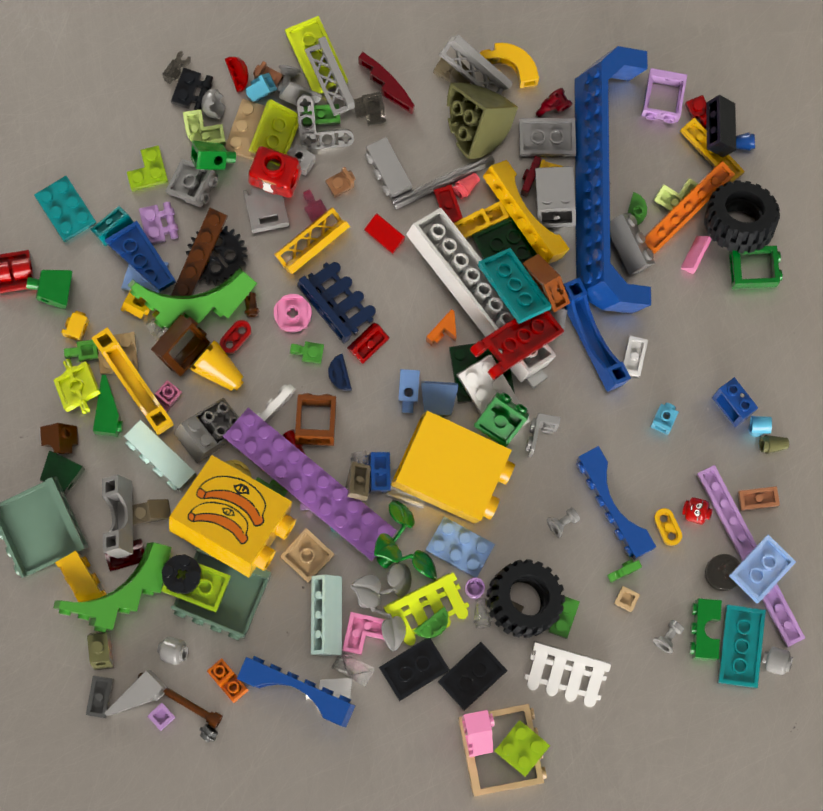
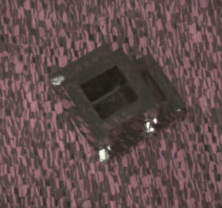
M381 91L362 95V97L354 99L356 119L366 117L368 126L386 122Z

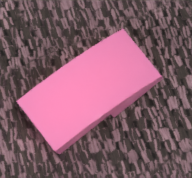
M167 380L155 393V397L167 413L182 394V391Z

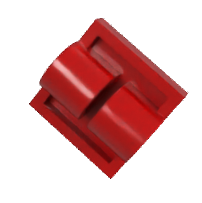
M24 250L0 254V293L27 289L28 277L34 278L30 251Z

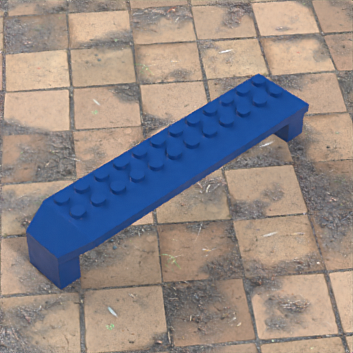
M617 46L602 56L575 78L576 279L580 277L588 293V302L605 311L633 314L651 306V287L627 284L610 263L608 80L614 78L630 81L647 70L648 64L647 51Z

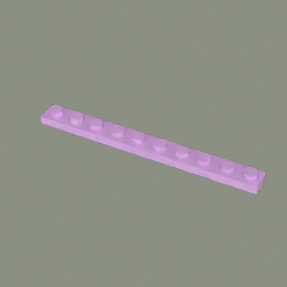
M713 465L697 473V476L741 561H743L757 545L716 466ZM776 584L762 601L786 647H789L805 639V636L780 588Z

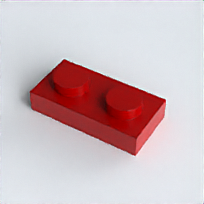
M452 185L435 189L433 193L438 207L443 209L450 220L455 223L463 219Z

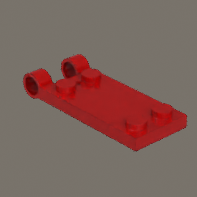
M549 311L520 324L514 318L484 339L478 341L470 348V351L475 357L480 356L487 349L491 351L499 363L494 365L487 373L495 380L504 372L563 334L564 330Z

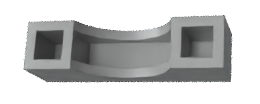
M114 475L102 479V497L109 505L112 514L111 529L103 534V553L118 559L133 554L132 481L120 475Z

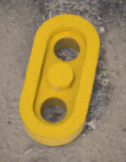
M667 508L659 509L654 515L655 525L663 542L668 546H675L681 541L682 532L672 511ZM665 516L667 518V521L662 522L660 520V517ZM669 533L674 534V540L668 538Z

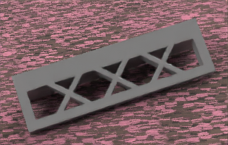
M459 35L451 37L439 53L445 61L474 85L489 89L488 84L493 83L499 88L496 93L501 95L504 90L509 89L513 84L510 79ZM450 47L456 51V58L451 59L446 54ZM461 60L469 62L470 70L465 71L462 68ZM475 72L483 74L484 82H478L475 79Z
M326 37L319 38L318 44L305 49V53L331 111L336 116L355 108V103ZM320 49L323 54L321 60L314 59L311 52ZM321 65L329 68L328 77L319 73ZM328 82L336 84L337 89L335 93L327 91L326 86ZM335 98L343 100L345 106L335 109L333 104Z

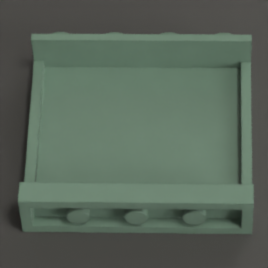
M57 476L48 478L45 482L0 502V538L5 541L7 546L5 547L6 552L10 558L12 557L15 563L13 565L14 570L21 578L55 564V562L74 551L80 552L89 548Z
M196 547L194 559L199 564L228 574L231 578L217 613L176 598L174 605L171 606V609L175 611L174 615L181 618L189 616L193 618L192 622L203 626V623L211 625V630L221 633L222 630L228 632V637L235 640L245 639L271 577V572L263 571L256 567L251 576L247 577Z

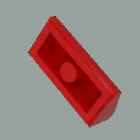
M377 213L364 229L392 254L405 241V236Z
M372 323L347 349L363 364L390 337L379 324Z

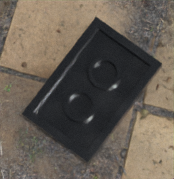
M431 638L422 640L379 667L399 702L450 670Z
M480 642L449 670L438 683L465 711L508 670Z

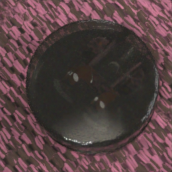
M729 554L715 556L706 565V581L712 588L718 591L733 589L737 584L729 575L740 562Z

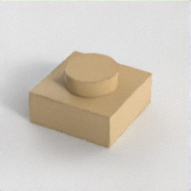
M622 586L614 604L632 612L640 594Z

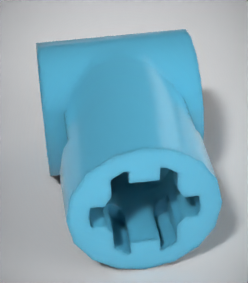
M751 416L748 427L749 433L753 437L770 434L772 418Z

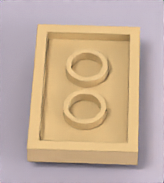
M242 99L225 145L227 151L236 152L237 156L254 161L256 154L248 150L265 105Z

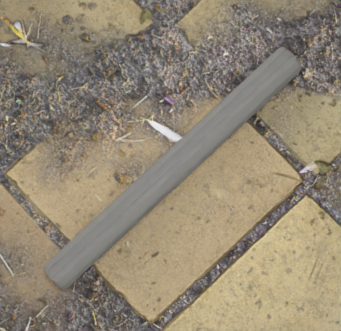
M491 154L484 156L392 200L395 209H399L433 193L435 189L448 186L469 176L473 172L476 173L493 165L495 160Z

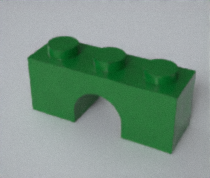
M698 598L692 604V615H695L694 623H691V634H694L693 642H690V654H693L692 659L714 661L719 659L720 639L708 637L705 633V625L709 621L718 622L721 620L722 600Z

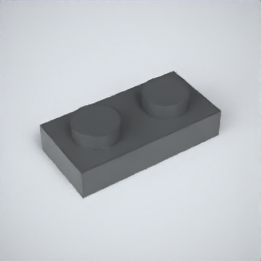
M93 676L86 715L100 718L107 717L105 712L109 706L113 685L112 678Z

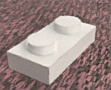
M629 336L623 363L630 376L640 377L648 344L647 339Z

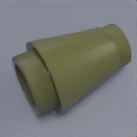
M771 435L760 437V451L769 454L788 449L789 439Z

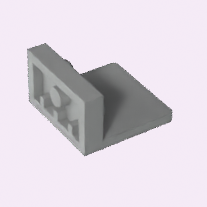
M538 413L537 417L532 419L529 432L533 434L532 437L529 436L525 450L529 452L528 457H532L534 454L539 429L549 434H552L553 431L556 432L560 425L561 417Z

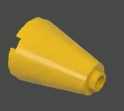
M215 340L190 368L193 372L230 391L233 389L237 391L244 383L242 381L244 376Z

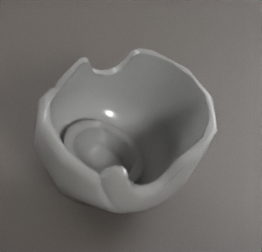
M210 89L205 92L201 103L203 113L208 117L220 119L225 111V105L220 101V98L224 96L218 89Z

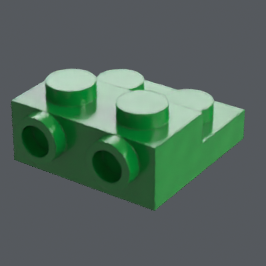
M497 392L475 422L474 427L498 444L507 447L528 420L529 413H527L528 410L524 405H516L511 402L512 398L508 394Z

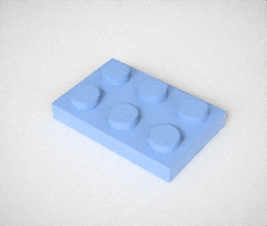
M444 516L425 551L466 574L477 578L495 544Z
M767 535L736 567L729 577L756 603H759L796 561L776 541Z

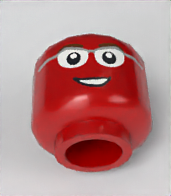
M692 497L689 501L686 500L682 514L685 515L687 521L702 525L706 519L710 520L713 509L709 508L710 504L707 500Z

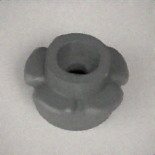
M205 724L203 728L200 727V736L205 741L216 740L218 735L216 729L211 728L208 724Z

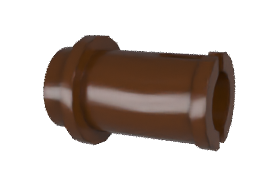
M250 292L249 296L247 295L245 298L246 310L244 312L248 318L257 317L260 312L257 308L256 293Z

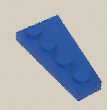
M137 221L104 240L108 246L159 292L176 283L174 277Z

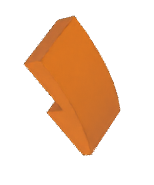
M222 658L207 670L209 675L233 703L249 691L242 681L237 679L236 674Z

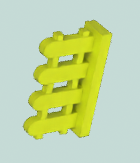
M450 572L382 606L386 613L391 614L392 618L399 616L404 621L406 626L405 644L411 646L416 642L414 635L416 633L413 631L416 628L411 629L405 616L412 613L417 625L420 626L428 620L423 607L430 605L435 614L444 607L440 599L445 596L448 597L453 608L448 611L447 627L451 624L450 616L456 614L460 619H465L468 616L467 607H469L468 602H463L458 592L461 589L460 585H455L453 582L457 580L454 572ZM443 587L444 591L437 594L436 590ZM425 596L427 600L420 603L419 598ZM409 606V609L402 611V607Z

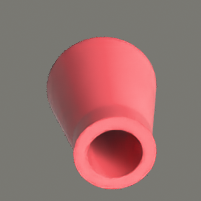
M473 172L469 176L457 181L453 187L456 196L461 199L468 197L477 183L480 182L479 176Z

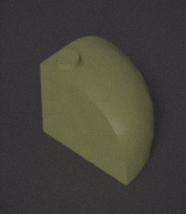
M450 83L447 96V106H450L448 123L451 133H454L458 141L456 145L468 159L484 157L494 151L506 138L518 107L502 95L487 88L469 83Z

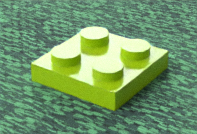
M519 720L494 752L526 777L550 745Z

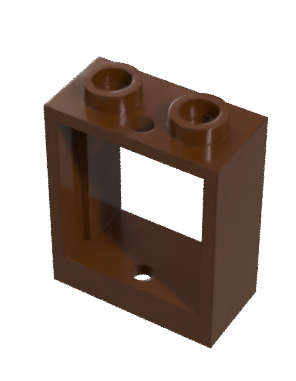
M182 315L178 317L151 348L155 355L180 377L211 343L206 338L207 333L200 327H196L198 323L191 317L187 319ZM189 330L194 335L193 338L173 358L169 352Z

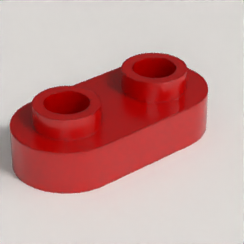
M238 320L220 339V346L226 354L230 355L237 352L250 337V324L245 320ZM241 328L245 329L243 334H240L238 331ZM231 342L233 343V346L231 348H227L226 344Z

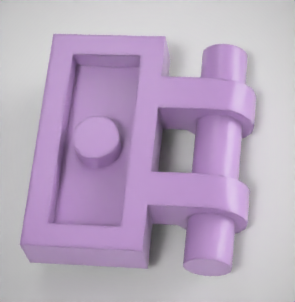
M170 202L163 203V211H159L158 205L139 209L144 233L152 245L166 242V234H170L171 239L178 238L177 231L179 229L178 225L175 224V212ZM163 218L167 219L168 226L166 227L162 226L161 219Z

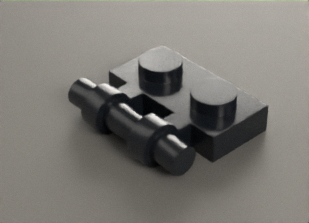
M183 67L171 103L189 109L192 102L195 103L194 110L202 109V97L205 92L212 88L213 77L206 75L205 80L201 81V73ZM197 88L201 89L199 96H195Z

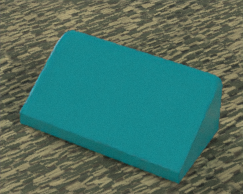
M118 206L90 230L104 246H107L104 240L132 224L133 220L128 213Z

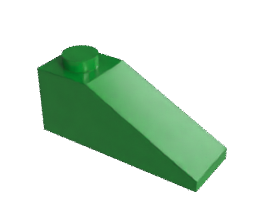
M102 375L99 389L101 394L98 395L93 432L97 435L118 437L119 432L123 430V421H121L109 380L106 375Z

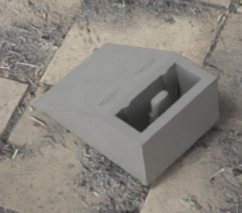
M573 166L535 168L537 220L545 228L576 226Z
M222 398L180 423L174 435L195 462L199 463L228 442L223 436L239 417L227 401Z

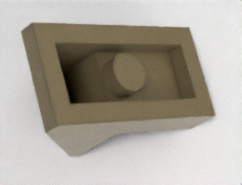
M441 57L433 70L434 74L450 83L470 84V81ZM461 61L462 68L465 71L469 70L467 66Z
M356 462L351 463L345 486L348 490L347 497L363 501L367 500L370 465Z
M149 499L146 503L132 505L133 525L166 520L171 515L168 499Z

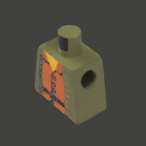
M110 631L88 634L89 661L94 671L114 668Z

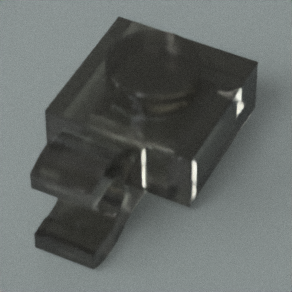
M178 52L176 59L172 60L162 73L164 81L171 84L173 80H177L181 74V67L188 66L191 63V57L188 56L183 61L181 60L183 52Z

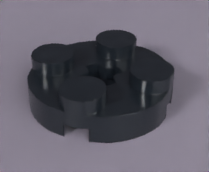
M186 554L170 558L162 569L163 582L171 592L189 594L200 584L202 576L200 565L194 558ZM179 570L187 571L184 580L177 578Z

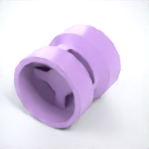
M479 578L469 579L465 586L466 595L472 599L481 597L485 590V584Z

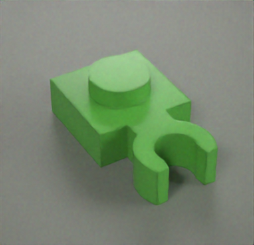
M631 559L623 563L621 569L607 575L610 582L641 569L640 561L634 562Z

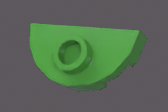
M633 192L628 213H631L636 218L637 226L644 221L647 215V205L641 195Z
M445 606L413 631L418 636L424 638H434L442 634L448 623V612Z

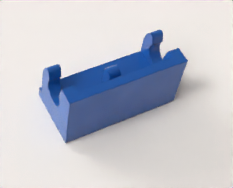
M370 452L368 455V465L371 467L369 494L376 492L387 493L391 491L390 452Z

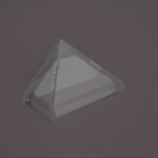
M343 651L342 655L337 656L331 667L366 687L375 669Z

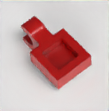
M701 95L686 101L685 105L691 118H698L700 124L706 129V100L704 96Z

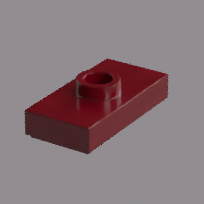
M535 156L530 170L526 169L522 179L525 182L520 194L527 197L536 177L535 168H539L542 159Z

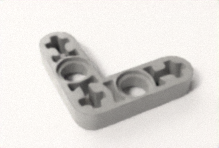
M305 94L298 98L297 113L301 146L304 145L313 150L347 147L354 142L353 132L349 129L316 131L313 99ZM304 98L307 99V102H311L307 108L308 112L312 111V114L305 113L300 115V112H304L303 105H300ZM304 117L312 119L310 127L302 125L301 121ZM334 133H338V137H343L344 133H347L351 138L346 143L343 139H338L339 143L335 144L336 138ZM325 134L332 136L333 140L330 144L322 142V137ZM315 135H319L320 145H316L317 141L311 142L310 146L303 142V140H306V136L316 139Z

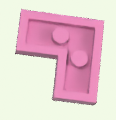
M351 612L342 651L362 655L366 636L384 640L381 627L382 622L386 619Z

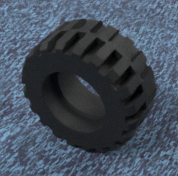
M736 180L734 183L728 182L724 186L721 185L716 188V191L710 197L704 217L705 229L708 234H711L710 238L714 242L717 241L718 245L722 248H728V251L733 252L735 250L738 253H744V251L748 253L755 252V249L758 251L771 242L780 219V208L774 196H770V192L766 188L762 189L761 185L757 183L756 185L751 184L750 181L741 182V180ZM741 211L747 213L755 219V222L746 223L738 221L731 217L728 212Z
M526 559L524 562L517 560L513 564L510 563L505 566L491 580L490 588L486 594L489 597L486 604L488 608L491 607L490 617H495L497 620L495 624L498 627L503 626L505 633L513 632L514 637L519 638L523 635L524 638H530L533 635L537 636L546 631L560 618L559 615L564 609V606L561 604L565 602V595H561L564 588L562 584H558L559 577L557 574L553 576L550 567H542L543 563L539 561L533 564V560ZM517 582L526 583L537 591L541 602L540 610L537 614L526 615L514 607L510 598V589L513 584Z

